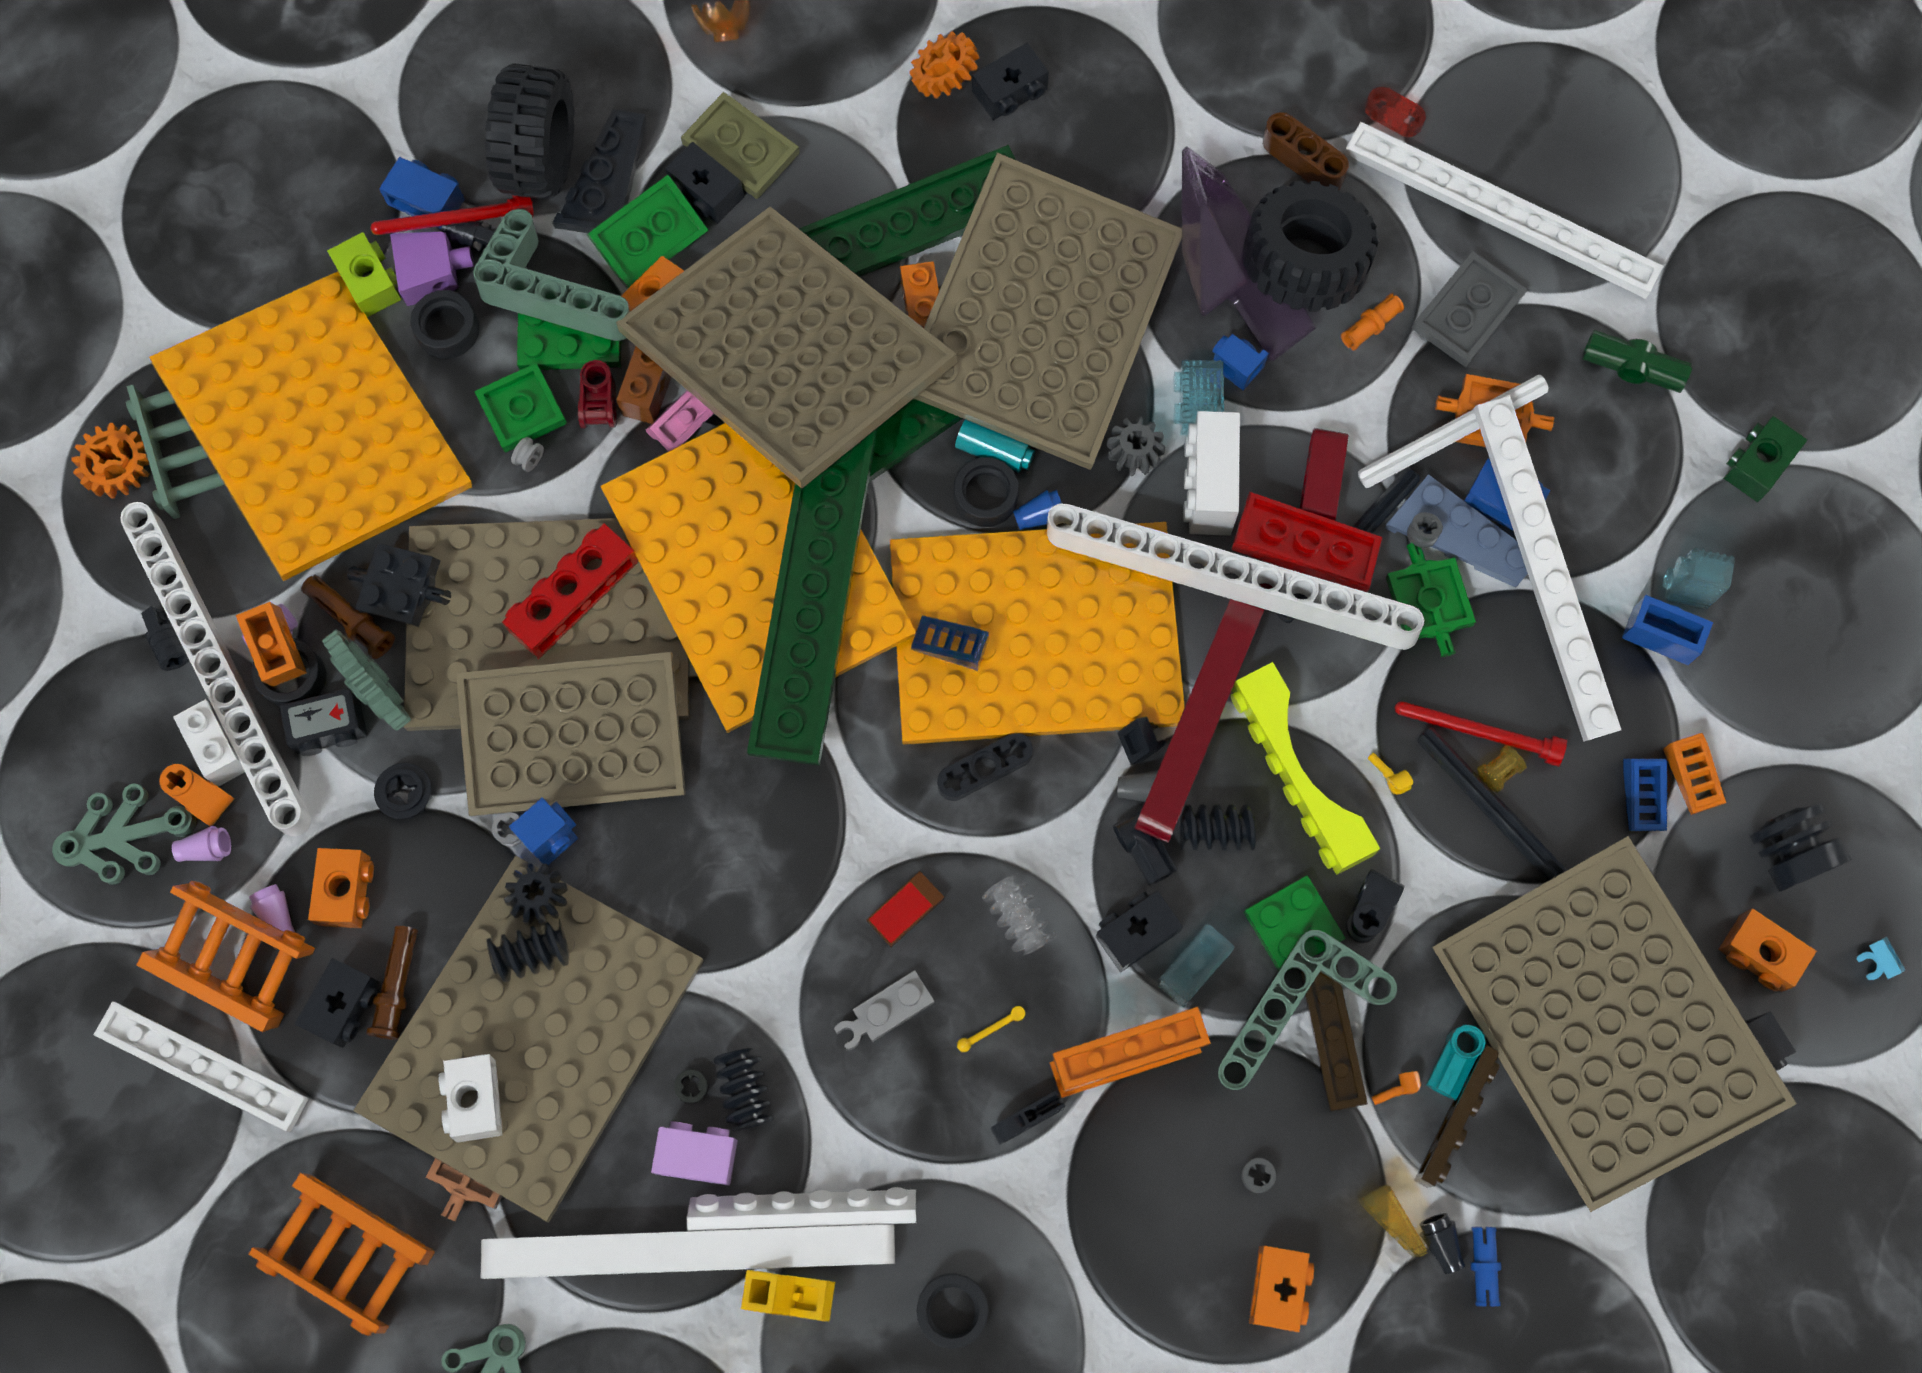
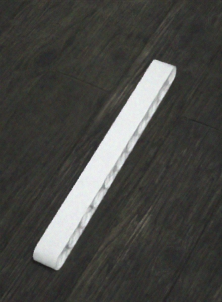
M142 502L130 503L121 512V524L269 821L274 827L289 836L302 835L310 826V813L164 522L148 505ZM147 518L143 526L137 527L142 519ZM162 546L157 555L151 556L155 548ZM177 574L174 582L166 585L167 579L171 575ZM191 603L190 609L186 613L180 614L181 608L185 604ZM206 632L204 639L194 644L196 636ZM221 661L218 670L209 673L210 666L214 662ZM235 690L234 698L230 702L224 703L225 695L229 691ZM250 720L249 728L245 732L239 733L238 730L241 723ZM265 749L266 753L263 760L254 763L255 754ZM280 779V788L275 793L269 794L270 784ZM296 810L294 821L285 825L283 820L286 813Z
M1057 504L1048 513L1047 536L1049 541L1059 548L1396 649L1405 650L1413 647L1424 625L1423 614L1418 608L1070 504ZM1065 523L1070 526L1068 528H1059L1056 525ZM1099 533L1103 537L1093 538L1090 534ZM1126 543H1133L1137 547L1127 548L1123 545ZM1166 553L1171 557L1166 559L1160 558L1157 554ZM1200 563L1205 567L1198 569L1192 567L1191 564ZM1234 573L1239 578L1230 579L1225 574ZM1267 583L1273 588L1264 589L1259 584ZM1300 593L1308 599H1298L1293 594ZM1328 604H1337L1342 609L1334 610ZM1363 614H1371L1377 620H1368ZM1405 624L1409 626L1412 630L1405 631L1401 629L1398 625Z
M894 1224L481 1240V1279L895 1264Z

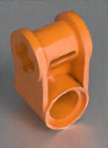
M182 764L170 765L160 775V786L163 791L185 806L187 811L208 826H213L235 799L211 781H206ZM181 778L186 782L182 788L177 784Z

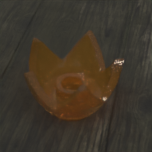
M735 0L730 12L720 1L715 3L714 8L709 3H704L702 13L697 5H691L700 28L706 35H713L714 43L740 39L739 30H744L748 23L750 14L749 0Z

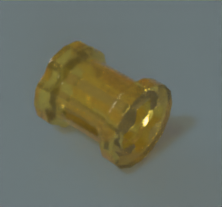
M1505 745L1497 757L1488 764H1481L1477 771L1490 789L1500 792L1504 789L1506 781L1516 773L1521 774L1527 767L1517 751Z

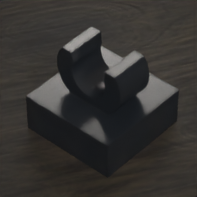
M1147 716L1135 719L1117 733L1130 765L1143 762L1166 744L1164 740L1157 741L1153 731L1158 728V725H1155L1153 722L1150 723Z

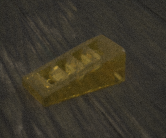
M1390 1185L1379 1186L1357 1199L1360 1205L1410 1255L1421 1257L1427 1254L1426 1247Z

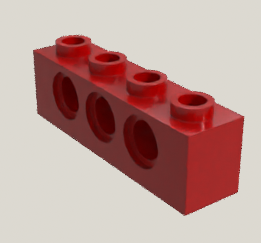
M605 523L598 529H592L585 535L582 545L574 553H568L563 556L556 566L557 569L548 578L544 577L537 581L531 589V594L522 603H515L507 611L506 618L502 623L509 633L539 660L639 562L634 550ZM594 559L602 560L599 568L595 570L586 569L590 561ZM571 583L577 585L573 593L569 595L561 594V590L565 585ZM543 608L551 609V613L547 618L543 620L535 619L539 610Z

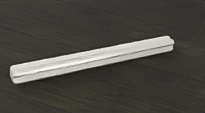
M1537 375L1490 401L1510 396L1516 410L1546 394L1549 387L1543 376ZM1474 410L1360 469L1358 477L1365 488H1369L1480 429Z

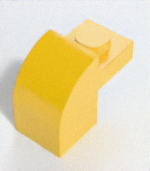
M747 1270L741 1309L830 1322L835 1282Z

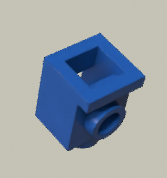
M1234 334L1229 338L1224 335L1213 348L1212 352L1215 353L1212 367L1244 391L1265 367L1269 353L1263 349L1259 354L1249 341L1239 339Z

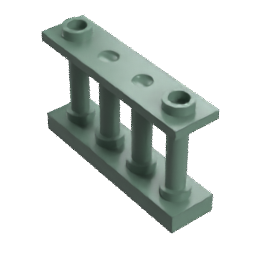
M134 385L127 386L130 400L126 401V406L132 419L137 420L157 490L153 491L155 503L160 510H165L173 519H177L181 516L176 501L225 484L219 474L215 473L172 488L167 471L208 458L202 446L199 445L163 458L158 441L190 431L191 428L185 418L154 428L150 411L175 403L169 391L145 398Z

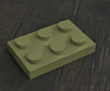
M724 91L681 136L684 146L687 147L693 141L740 179L743 189L756 199L768 189L800 154L799 146Z

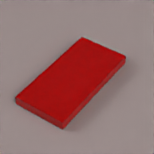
M1249 492L1231 550L1289 570L1368 593L1382 537Z

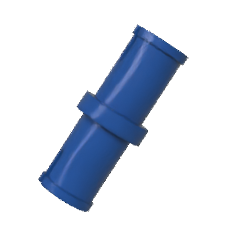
M1471 1227L1473 1231L1474 1262H1470V1268L1475 1271V1305L1486 1306V1290H1489L1490 1306H1501L1498 1271L1502 1270L1501 1262H1497V1227H1486V1243H1483L1482 1227Z

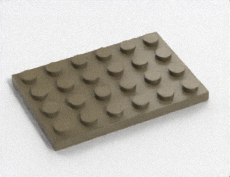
M672 652L456 673L469 816L527 811L542 797L550 806L556 801L561 807L686 795Z

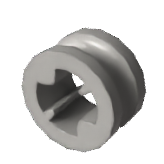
M525 437L515 447L511 462L516 466L522 465L524 471L530 472L539 463L544 447L539 443L533 445V440Z
M502 813L492 823L494 838L507 847H515L522 843L516 835L508 834L505 838L501 836L505 834L501 829L504 824L511 825L513 821L519 818L516 813Z

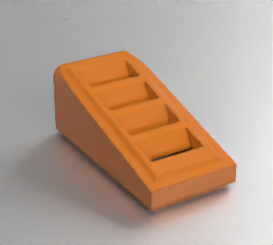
M1703 733L1672 742L1663 749L1691 815L1726 803L1712 755ZM1692 749L1694 755L1683 758L1682 752ZM1698 763L1700 769L1688 772L1686 766ZM1704 776L1705 783L1692 786L1691 780ZM1710 790L1712 796L1697 801L1695 794Z

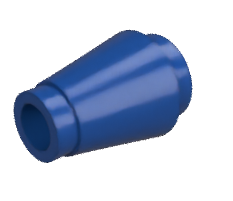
M1046 490L1019 507V509L1013 511L1020 530L1047 524L1050 509L1057 504H1062L1057 490L1049 493Z

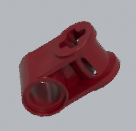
M600 360L587 362L580 372L578 419L581 429L587 428L588 425H609L610 428H616L617 425L616 383L608 365ZM596 376L606 377L604 382L599 385L591 384V381Z

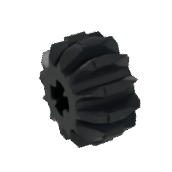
M528 863L525 875L518 870H514L513 875L517 883H506L505 888L511 894L507 895L504 901L507 906H513L510 913L514 918L523 915L524 924L530 925L536 916L539 924L542 926L545 925V915L548 913L555 919L559 917L555 906L563 907L567 905L566 898L561 895L568 891L566 883L559 882L562 876L558 870L549 873V866L543 863L536 872L533 864ZM541 888L543 895H536L534 900H532L529 894L537 893L538 889Z

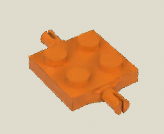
M1466 374L1459 398L1453 399L1438 395L1435 410L1455 413L1456 419L1473 410L1477 405L1486 403L1520 384ZM1532 401L1515 410L1525 442L1531 427L1552 430L1554 417L1534 414ZM1480 429L1456 441L1486 447Z

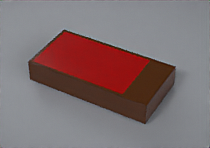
M919 871L869 916L866 921L892 948L945 898Z

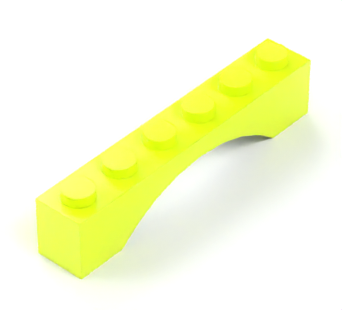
M1272 662L1236 680L1231 690L1233 694L1230 695L1232 703L1239 713L1244 712L1249 720L1248 730L1253 740L1257 744L1262 743L1268 754L1265 756L1270 770L1274 775L1279 774L1286 785L1283 787L1284 794L1292 806L1297 805L1303 815L1301 823L1306 833L1310 837L1315 836L1321 847L1319 855L1328 869L1333 868L1336 875L1373 857L1380 850V847L1363 817L1343 809L1328 799L1313 785L1301 768L1293 751L1288 731L1290 691L1274 663Z

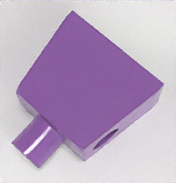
M444 232L390 234L398 290L407 306L416 304L426 294L437 290H456L458 288L456 270L474 267L470 246L452 249L451 243Z

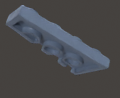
M1429 474L1384 528L1395 534L1399 532L1407 536V528L1415 515L1422 512L1432 513L1439 518L1443 529L1437 541L1431 547L1444 552V556L1448 558L1455 557L1456 561L1459 559L1473 565L1475 570L1515 588L1528 574L1518 542ZM1419 527L1420 530L1424 529L1423 533L1430 534V530L1427 532L1425 531L1427 529L1426 527Z

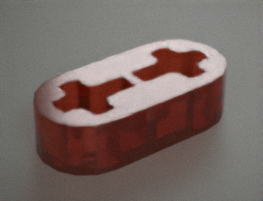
M1377 87L1369 93L1365 111L1371 119L1405 137H1413L1421 131L1426 114L1420 105L1386 87ZM1381 100L1385 101L1386 105H1383L1381 108L1376 106V103H1379ZM1412 116L1415 118L1414 121L1410 124L1404 122L1405 119Z

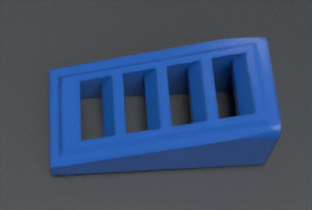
M1623 759L1629 831H1667V759ZM1639 770H1651L1652 777H1639ZM1639 784H1652L1653 791H1639ZM1639 798H1654V805H1639ZM1639 813H1655L1656 820H1639Z

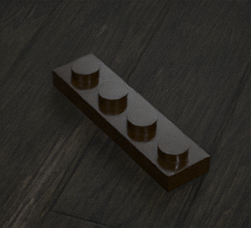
M1299 969V971H1300V976H1301V980H1302V985H1304V983H1305V975H1304V973ZM1319 972L1305 994L1329 1110L1331 1112L1367 1105L1368 1102L1342 985Z
M1485 1045L1483 1052L1477 1057L1457 1100L1452 1101L1414 1179L1415 1182L1430 1188L1434 1187L1437 1182L1442 1184L1451 1169V1164L1447 1160L1453 1149L1457 1151L1460 1149L1467 1136L1468 1131L1463 1127L1469 1115L1475 1117L1483 1103L1484 1097L1479 1094L1485 1082L1490 1084L1499 1070L1500 1064L1495 1062L1500 1053L1497 1050Z

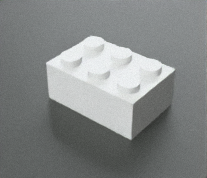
M1198 411L1195 423H1189L1188 436L1185 437L1184 456L1188 457L1187 469L1184 472V489L1188 490L1187 501H1184L1183 522H1189V534L1231 536L1239 513L1240 413Z

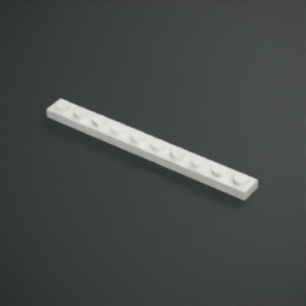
M1360 122L1346 147L1344 155L1645 299L1650 294L1663 268V265L1365 123Z
M1507 396L1479 404L1473 410L1583 741L1620 731L1621 727L1511 397Z

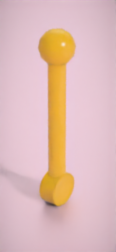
M1016 1006L1008 1016L970 1038H960L957 1042L958 1050L967 1052L972 1044L1010 1022L1022 1021L1025 1017V1010L1020 1006Z

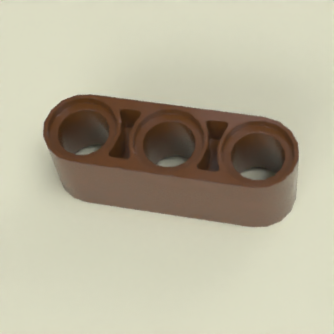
M1285 112L1271 115L1263 135L1262 144L1264 149L1307 182L1318 181L1320 185L1327 187L1331 184L1339 187L1338 190H1340L1349 168L1347 157L1293 116ZM1274 132H1281L1284 136H1278ZM1300 151H1307L1311 155H1304ZM1326 170H1332L1337 174H1329Z

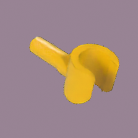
M1375 753L1368 757V760L1386 778L1387 785L1393 794L1400 795L1412 789L1413 779L1407 770L1394 774L1392 769Z

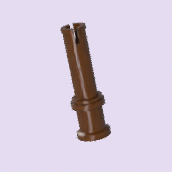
M316 574L313 577H308L303 582L301 592L317 603L333 619L338 621L346 629L347 637L352 641H358L368 650V655L371 658L378 659L389 651L395 641V636L390 631H384L376 625L373 616L365 612L360 613Z
M395 926L394 936L381 993H378L373 1000L376 1009L372 1026L367 1028L366 1034L369 1036L388 1040H398L400 1038V1033L397 1031L401 1012L407 1007L406 998H403L413 949L418 935L417 929L411 930V927Z

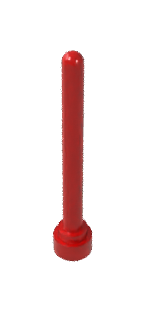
M513 195L512 198L507 199V203L375 221L371 224V231L375 235H383L504 217L508 212L515 209L526 210L533 218V205L530 197Z
M1403 701L1395 705V711L1398 715L1538 754V758L1544 759L1546 764L1559 767L1565 755L1567 739L1552 736L1551 738L1544 737L1543 740Z

